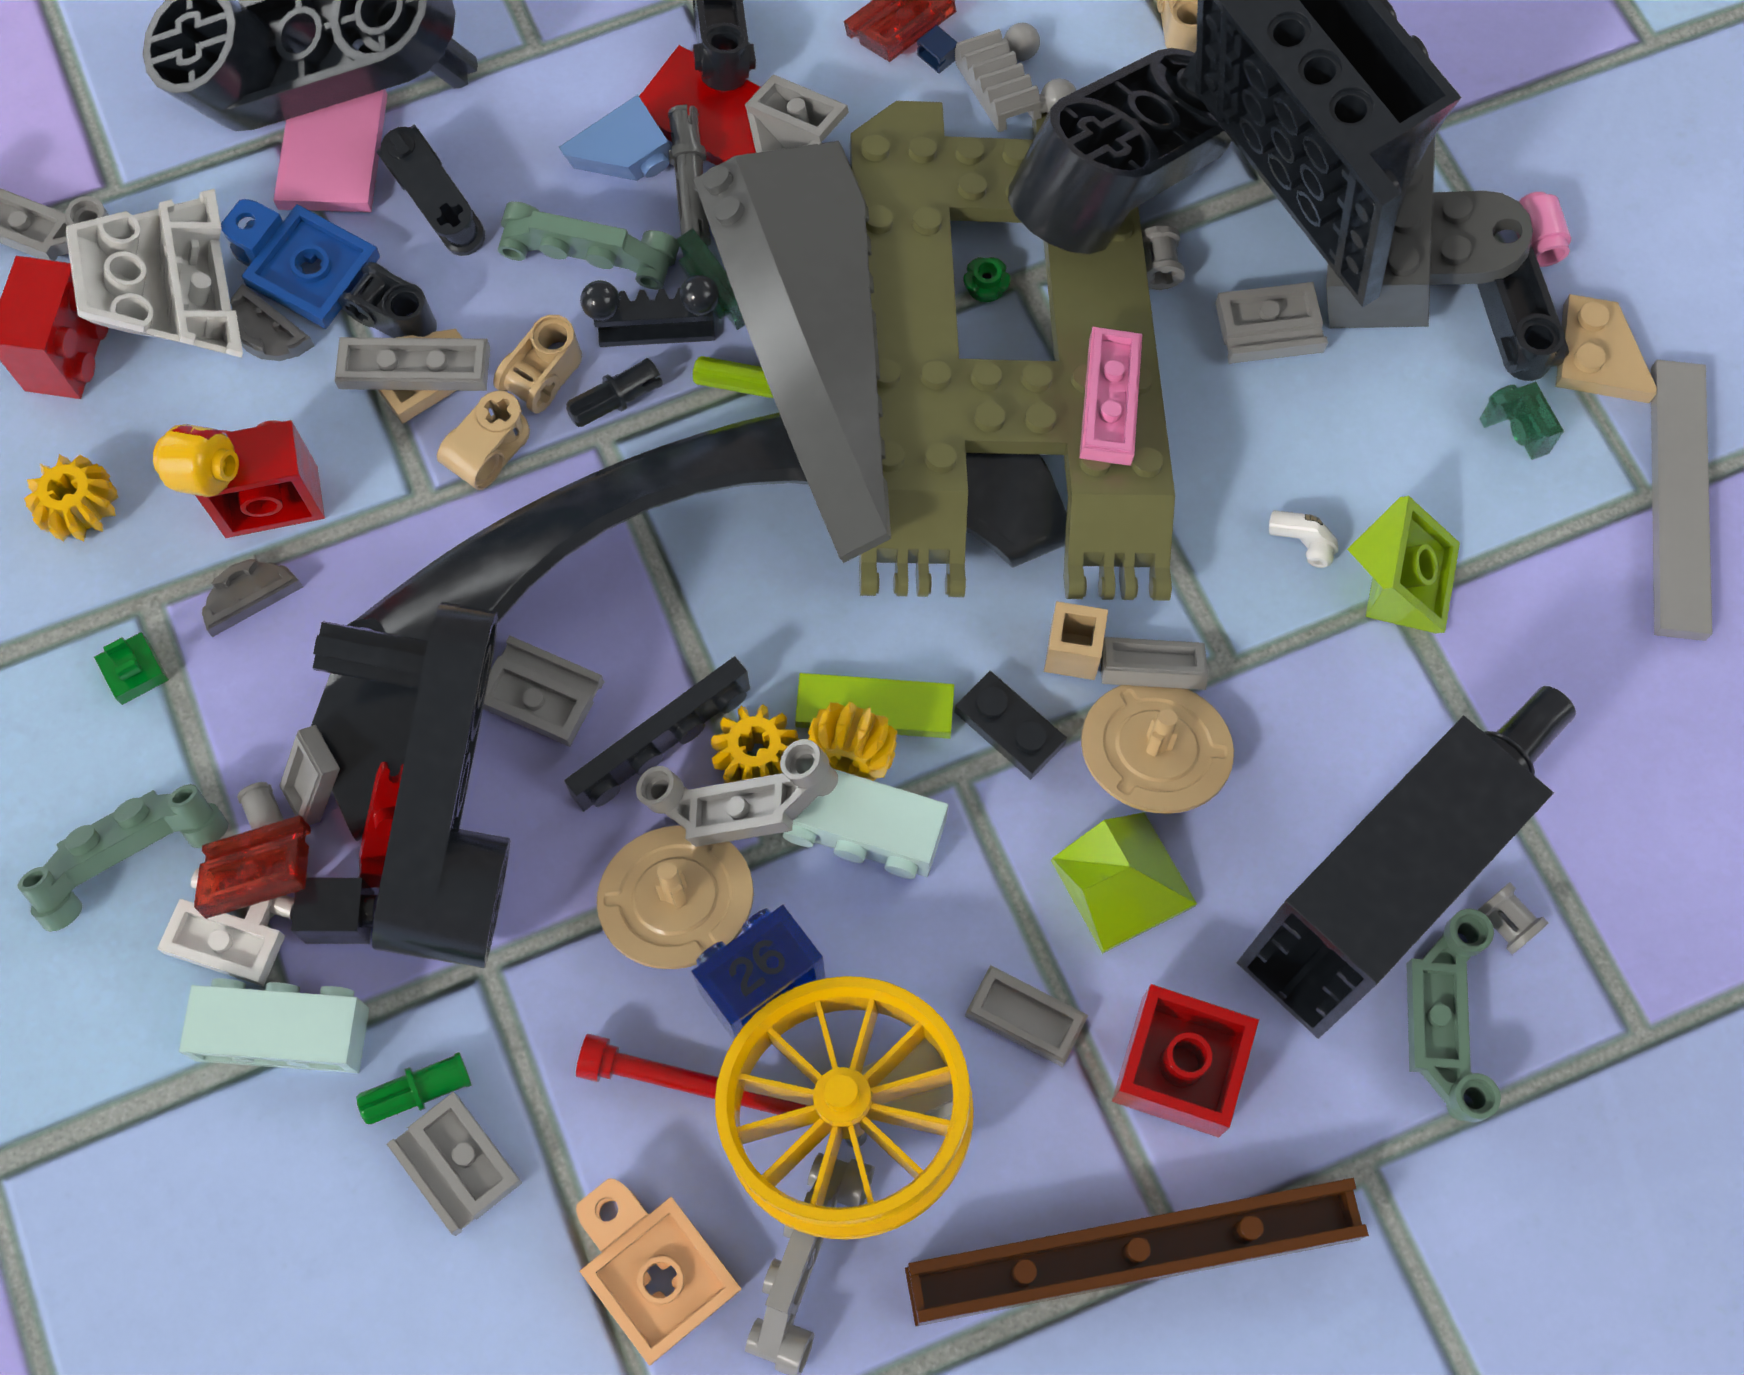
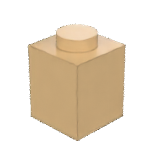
M1056 601L1044 672L1095 680L1102 656L1108 609Z

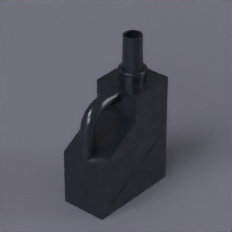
M1542 686L1497 732H1483L1463 715L1284 901L1236 963L1319 1039L1384 978L1554 794L1552 790L1534 776L1535 769L1533 763L1574 719L1576 710L1571 700L1558 689Z

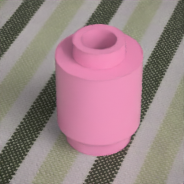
M1533 192L1522 197L1519 203L1530 215L1533 228L1531 246L1539 266L1546 267L1562 261L1570 252L1568 245L1571 242V235L1558 197L1544 192Z

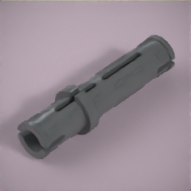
M677 105L668 111L672 137V147L668 151L669 162L674 166L681 246L688 249L692 240V250L706 248L712 243L708 219L693 180L703 174V161L707 159L706 149L700 142L698 109L691 105L689 108L690 115H688L687 105Z

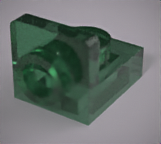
M1536 381L1519 388L1516 385H1508L1497 390L1489 397V402L1479 419L1484 428L1509 419L1515 441L1525 447L1531 460L1549 454L1564 432Z

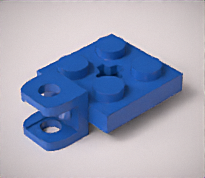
M242 199L236 203L221 223V230L224 236L231 242L230 249L234 257L242 264L248 266L241 275L245 285L324 329L328 328L342 309L338 302L340 296L343 293H350L364 275L362 268L367 262L376 263L380 258L376 246L298 204L283 221L279 213L263 204L249 199ZM245 217L255 219L248 221L244 229L238 227L239 221ZM317 259L321 260V269L313 274H305L304 269L301 267L304 262L313 264Z

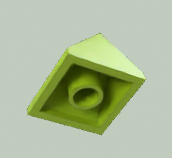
M1410 496L1399 497L1347 550L1372 576L1365 617L1435 634L1445 633L1460 542Z
M1145 812L1103 820L1051 859L1053 866L1102 954L1197 905Z

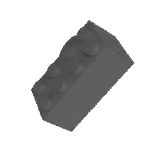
M1434 136L1406 191L1393 231L1380 297L1362 308L1330 265H1327L1326 290L1329 328L1429 327L1430 285L1493 282L1495 279H1503L1518 270L1527 259L1532 243L1533 228L1529 213L1519 201L1503 193L1490 191L1434 192ZM1502 230H1513L1520 235V238L1511 243H1501L1494 238V235Z

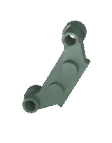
M509 202L506 204L501 220L504 230L498 246V252L506 258L522 261L525 260L528 251L540 250L546 256L554 259H566L568 256L586 260L591 265L602 269H611L613 266L625 268L637 273L635 280L638 284L649 289L658 290L663 288L669 266L675 264L680 243L673 236L655 230L644 232L640 241L629 235L626 229L540 212L535 207L522 202Z
M193 784L181 786L172 794L157 795L152 790L140 798H132L125 801L115 812L97 822L73 830L66 839L57 843L58 850L43 867L30 870L20 879L18 889L32 905L31 914L46 931H57L71 924L82 910V902L72 891L76 886L176 831H180L194 848L210 846L226 833L228 821L219 808L213 803H208Z
M1464 909L1457 912L1446 923L1444 933L1422 959H1411L1406 963L1409 1072H1420L1446 1103L1449 1114L1454 1119L1463 1122H1480L1495 1114L1501 1102L1499 1088L1491 1078L1483 1074L1471 1073L1467 961L1471 956H1475L1487 948L1494 936V928L1490 919L1484 913L1475 909ZM1458 933L1463 934L1468 943L1463 942L1459 938ZM1464 1094L1472 1099L1473 1109L1465 1103Z

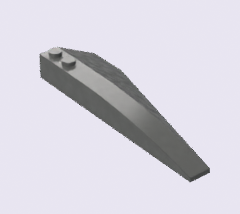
M839 141L734 156L720 165L710 168L707 172L693 180L737 304L782 421L838 556L845 563L890 540L891 528L888 485L883 477L882 459H885L886 456L885 441L880 436L879 418L883 417L882 399L877 392V380L880 379L876 314L871 304L874 282L873 276L869 272L868 256L872 255L871 239L866 231V222L869 221V210L843 147Z

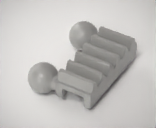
M1028 23L1014 24L1007 30L1004 38H1002L1000 29L956 44V66L998 132L1007 130V118L1028 112L1033 121L1040 119L1041 114L1048 113L1059 99L1076 91L1071 82L1061 78L1049 81L1043 87L1041 94H1039L1036 85L1032 86L1031 76L1029 74L1025 75L1023 64H1017V60L1025 61L1032 58L1040 46V37L1037 30Z

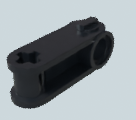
M693 0L697 44H693L695 70H699L702 81L708 87L715 90L730 91L741 87L745 83L746 78H749V71L756 68L754 44L748 42L743 0Z
M415 124L411 127H397L390 130L384 136L381 147L376 150L401 188L403 190L406 189L448 250L459 256H466L476 252L485 240L484 227L464 196L441 166L442 162Z
M1531 246L1527 259L1517 271L1503 279H1495L1493 282L1477 284L1503 360V365L1513 377L1523 381H1534L1542 378L1550 367L1561 365L1569 353L1564 330L1558 319L1538 260Z

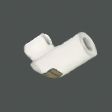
M1273 510L1269 522L1270 535L1299 538L1308 548L1306 551L1308 563L1314 567L1324 568L1332 564L1334 555L1338 553L1337 538L1318 517L1310 514Z

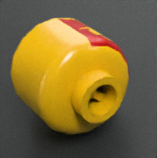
M190 424L175 425L157 441L153 451V464L160 479L166 487L180 493L204 497L218 495L227 488L238 472L239 460L232 442L227 434L214 428Z

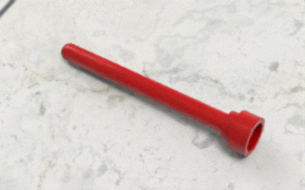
M593 1034L585 1036L576 1067V1077L594 1082H599L601 1077L611 1079L612 1075H618L715 1099L717 1076L619 1053V1047L610 1045L609 1038ZM748 1091L743 1092L741 1106L776 1115L809 1106Z

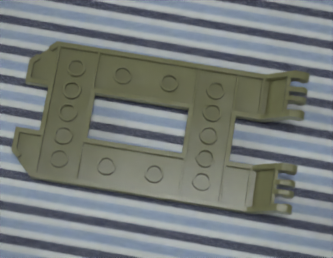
M895 101L854 130L850 136V166L869 210V221L866 222V231L871 239L872 255L868 256L869 272L873 276L874 282L871 304L876 314L880 379L877 380V392L882 399L883 417L879 418L880 436L885 441L886 456L885 459H882L883 477L888 485L891 528L890 540L859 555L860 596H876V593H879L877 563H895L893 592L896 596L907 597L908 563H916L917 597H928L931 594L932 577L931 573H929V564H947L945 594L948 597L965 596V549L968 506L966 453L1064 455L1068 493L1063 571L1066 599H1083L1087 591L1086 576H1084L1083 566H1099L1098 594L1102 600L1114 599L1116 587L1114 567H1119L1122 600H1134L1137 597L1138 580L1135 577L1134 567H1150V598L1153 601H1169L1172 593L1170 560L1175 490L1139 208L1137 206L1129 212L1115 238L1103 251L1093 254L1073 253L1050 245L1043 240L1055 361L959 359L950 221L1022 223L1015 216L1008 201L1009 185L1028 152L1033 139L945 136L942 102ZM1047 112L1042 113L1040 119L1032 120L1034 139L1048 114ZM1092 327L1142 334L1135 452L1131 466L1079 458L1089 338Z

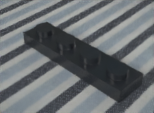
M735 656L566 778L564 782L570 795L584 812L592 805L600 807L608 803L619 793L620 785L637 773L640 776L648 769L657 766L663 759L662 754L678 742L686 744L695 739L704 730L705 722L720 711L726 714L737 708L745 700L746 692L750 690L747 670Z

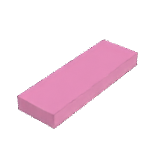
M1092 327L1089 338L1079 456L1081 459L1129 466L1132 464L1135 452L1142 334Z

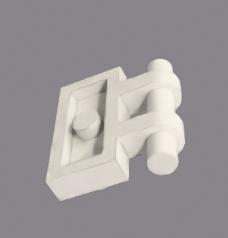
M200 867L197 868L191 878V887L204 891L203 899L200 905L179 899L157 949L166 955L264 987L285 938L282 932L267 927L270 918L274 917V915L292 920L295 898L284 895L281 888H274L273 885L267 883L259 887L240 881L236 873L224 869L212 872ZM232 900L250 906L245 919L223 913L225 905Z

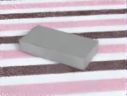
M1104 637L1101 656L1102 684L1206 690L1208 668L1205 643Z
M316 725L298 730L279 786L299 824H302L303 827L321 821L340 770Z
M990 965L966 1011L965 1017L1063 1067L1088 1015Z

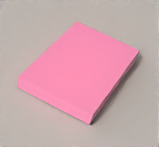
M386 89L286 120L274 193V203L278 210H292L298 204L309 211L372 212L379 155L376 150L381 147L388 96Z

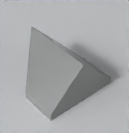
M774 74L745 104L756 153L821 144L849 113L846 104Z

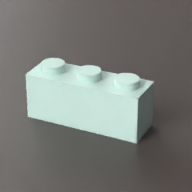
M834 769L838 774V783L835 789L828 795L818 796L793 820L792 831L783 832V838L791 843L803 847H813L814 842L834 848V854L847 861L863 863L866 858L885 864L884 868L886 871L902 878L914 879L916 874L928 877L946 823L948 804Z
M224 978L212 979L211 986L191 985L179 1052L194 1061L359 1073L369 1007L359 998L354 997L353 990L336 986L321 987L320 994L299 993V986L280 982L267 983L265 990L245 989L246 983Z

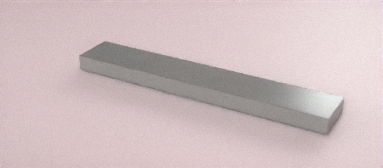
M1656 360L1651 367V376L1657 387L1656 395L1651 400L1654 635L1706 641L1712 635L1706 365Z

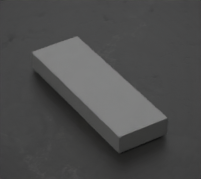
M340 337L334 381L338 389L487 391L490 345L488 339Z

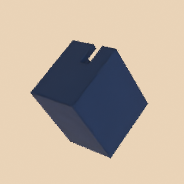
M936 25L917 40V56L940 74L955 61V48L958 42Z

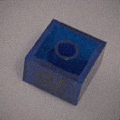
M783 904L773 912L765 908L754 914L743 924L741 929L744 933L729 944L725 945L723 941H720L710 946L697 958L696 962L699 966L691 971L700 996L733 1041L743 1026L767 1003L797 986L825 979L823 956Z

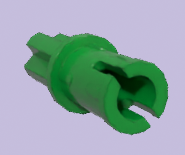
M457 1052L454 1056L416 1071H412L408 1067L405 1069L406 1075L359 1093L356 1096V1101L366 1124H374L418 1106L420 1111L424 1110V1103L463 1087H470L472 1084L460 1052Z

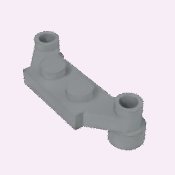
M0 188V243L40 259L55 261L58 256L69 254L66 226L108 216L109 214L98 199L90 196L75 199L68 205L66 212L63 213Z
M801 739L790 744L783 752L780 760V767L783 773L688 790L684 787L682 780L667 767L655 766L645 771L639 778L636 794L640 802L655 813H664L685 828V839L695 847L792 831L793 820L818 796L828 795L835 789L838 783V774L829 765V758L816 743L808 739Z
M818 1153L808 1177V1185L812 1188L810 1192L807 1191L804 1202L809 1204L824 1157L822 1153ZM836 1159L823 1206L836 1207L837 1203L849 1207L863 1205L866 1194L857 1161L851 1159L847 1163ZM864 1163L871 1186L875 1168ZM785 1225L783 1235L790 1238L782 1261L774 1258L769 1266L762 1288L763 1293L769 1294L765 1304L767 1307L764 1320L760 1318L755 1320L747 1339L745 1352L775 1363V1370L787 1375H801L812 1348L814 1333L795 1326L793 1323L824 1238L805 1234Z

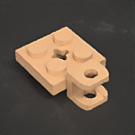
M610 1178L578 1202L576 1206L578 1219L584 1230L602 1252L579 1272L649 1366L742 1290L672 1197L648 1214L635 1195L624 1184ZM610 1201L616 1202L618 1205L616 1217L610 1221H603L600 1216L602 1206ZM656 1264L662 1270L672 1266L677 1273L671 1281L675 1290L667 1297L661 1291L651 1295L646 1289V1286L652 1280L647 1271Z

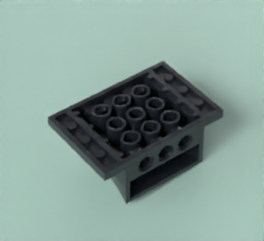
M1198 0L1195 94L1363 308L1380 297L1393 231L1410 182L1429 143L1462 97L1429 59L1423 42L1415 35L1410 36L1397 21L1396 13L1387 0Z

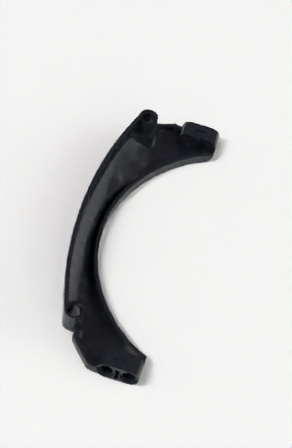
M780 413L761 416L702 432L613 464L514 511L434 560L347 626L428 641L435 614L442 601L495 611L498 615V624L524 593L565 557L606 530L650 509L696 494L733 487L784 483L808 484ZM966 453L968 481L966 532L992 549L1012 568L1065 546L1067 512L1048 466L1040 454ZM330 673L311 726H317L340 768L332 792L355 841H359L363 837L375 777L382 762L389 764L390 776L398 775L401 765L404 764L418 689Z

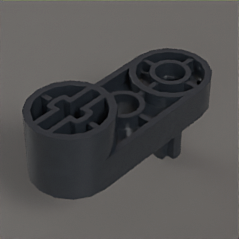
M165 0L155 11L145 32L142 53L146 73L158 88L220 125L234 131L255 130L400 85L423 75L429 70L454 89L462 88L468 85L467 74L476 72L478 67L476 56L452 39L456 14L452 0Z
M1177 48L1157 50L1059 99L1051 107L1009 185L1008 201L1015 216L1030 232L1048 244L1069 252L1093 254L1103 251L1113 241L1132 209L1223 155L1232 140L1195 94L1196 52Z
M442 601L435 614L428 641L326 621L321 623L320 633L316 637L313 652L315 654L313 670L418 689L375 910L372 933V948L374 950L479 968L486 967L502 898L511 841L507 837L462 830L460 825L494 653L498 615L495 611Z

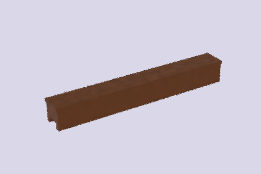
M1354 1177L908 1263V1267H905V1274L915 1327L1359 1241L1369 1236L1366 1224L1362 1225L1354 1195V1190L1357 1189Z

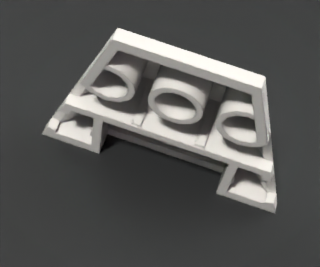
M215 189L200 192L198 199L174 204L172 199L159 202L158 209L135 215L124 211L66 226L78 316L108 328L182 342L242 358L243 350L236 310H231L219 241L221 223Z

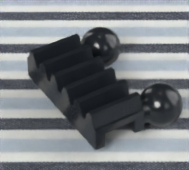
M693 275L687 278L681 288H678L674 299H669L665 290L659 289L655 300H649L645 290H639L635 301H630L625 291L618 293L611 283L603 280H596L587 284L581 293V307L587 316L594 319V326L598 327L600 347L715 341L713 309L719 301V289L716 283L708 276Z

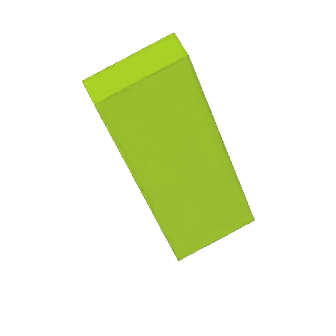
M800 673L795 726L796 728H810L813 718H816L819 709H827L830 702L839 703L843 706L853 702L859 708L866 709L871 707V713L887 717L888 725L897 731V735L951 739L954 684Z

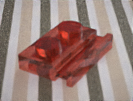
M872 0L843 22L849 38H859L862 46L891 62L934 26L940 25L957 11L954 0Z
M301 815L202 845V852L206 855L205 862L199 866L194 908L205 919L305 889L309 845L305 842L306 835L311 833L309 824Z

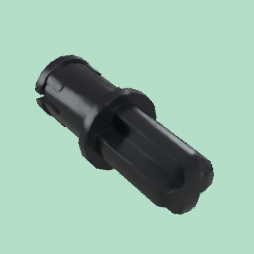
M646 358L613 377L607 374L602 378L603 383L569 400L566 404L567 413L577 427H583L615 409L622 412L627 409V403L663 385L660 377L655 378L660 373L654 363L649 358Z

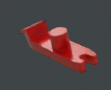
M382 762L375 777L359 851L360 874L358 877L363 878L371 888H380L404 764L401 765L398 775L390 776L389 764Z

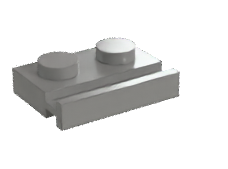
M1313 282L1218 293L1215 304L1224 345H1227L1228 349L1227 358L1229 364L1324 353L1328 341L1327 337L1323 335V321Z
M509 636L504 652L501 656L498 655L490 670L483 709L570 747L594 703L593 698L604 684L602 675Z
M454 1092L407 1127L408 1130L397 1139H392L387 1143L389 1149L454 1236L461 1233L465 1226L474 1219L477 1220L522 1184V1181Z

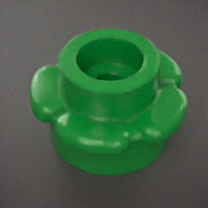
M978 257L967 265L966 270L968 272L964 274L963 282L974 299L980 302H993L999 299L1004 291L1008 289L1011 276L1006 272L1007 267L1000 259L995 257ZM985 274H989L991 278L985 279L982 276Z

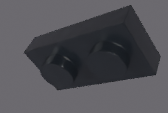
M989 671L955 705L954 713L1030 780L1066 744L1067 737L992 671Z

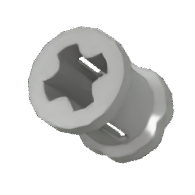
M1168 225L1152 226L1142 231L1148 287L1150 289L1163 290L1180 284L1185 278L1184 266L1178 262L1179 231Z
M1509 882L1479 908L1478 911H1481L1490 919L1493 927L1508 942L1506 949L1511 954H1514L1539 933L1548 922L1544 917L1536 918L1514 895L1516 888Z

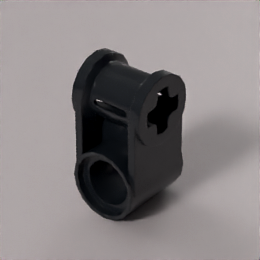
M367 262L362 268L364 275L350 293H343L338 299L342 309L354 320L367 327H373L392 338L410 335L425 337L437 330V322L422 289L395 276L374 262Z

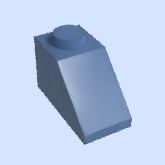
M637 94L559 146V149L574 169L638 181L644 176L646 178L654 177L667 168L669 165L668 151L671 150V146Z

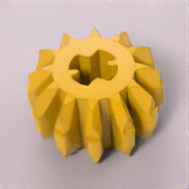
M59 454L57 464L52 468L40 463L41 473L43 474L41 478L27 479L28 488L32 493L24 498L26 507L31 511L36 525L41 530L50 531L57 539L64 541L72 534L76 539L84 541L87 529L93 528L103 532V524L100 521L102 517L116 516L115 508L111 502L119 497L117 489L109 479L110 475L102 466H99L97 463L92 464L88 458L83 457L81 454L72 462L68 457Z
M830 702L827 709H819L816 718H813L811 722L808 740L816 743L829 758V765L833 769L875 781L877 778H884L887 770L891 768L897 745V731L888 725L887 717L871 713V707L862 709L853 702H849L846 706Z
M762 704L757 709L756 716L749 717L748 710L741 705L738 708V722L730 718H722L720 726L724 734L713 735L711 745L713 749L718 751L712 757L714 769L725 770L723 775L724 783L783 773L780 767L781 756L790 744L799 740L796 730L785 729L787 717L783 713L769 720L768 707ZM754 744H763L764 748H759L756 756H749L747 754V751L753 750Z

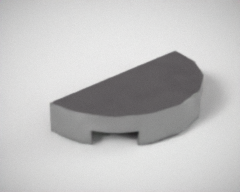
M243 283L231 298L232 310H236L242 347L252 355L260 359L282 361L298 357L314 347L311 338Z
M249 559L231 565L214 578L211 583L213 589L207 597L206 606L202 608L206 629L214 637L303 588V586L294 574L283 565L260 563L256 559Z

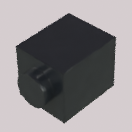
M297 877L291 931L305 944H370L371 928L374 925L378 895H374V890L363 878Z

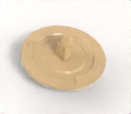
M1120 685L1105 693L1095 702L1086 716L1082 729V753L1094 779L1111 796L1128 806L1142 811L1171 814L1195 809L1210 801L1219 793L1232 770L1234 747L1225 721L1210 703L1189 689Z
M679 825L649 831L626 844L606 867L597 892L598 917L602 929L612 945L627 958L644 966L658 969H680L703 963L715 957L732 944L748 921L752 910L754 889L747 862L730 841L695 847L685 839L686 829Z

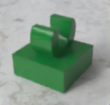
M142 632L127 640L121 637L104 646V652L94 656L111 692L121 705L169 680L151 644Z

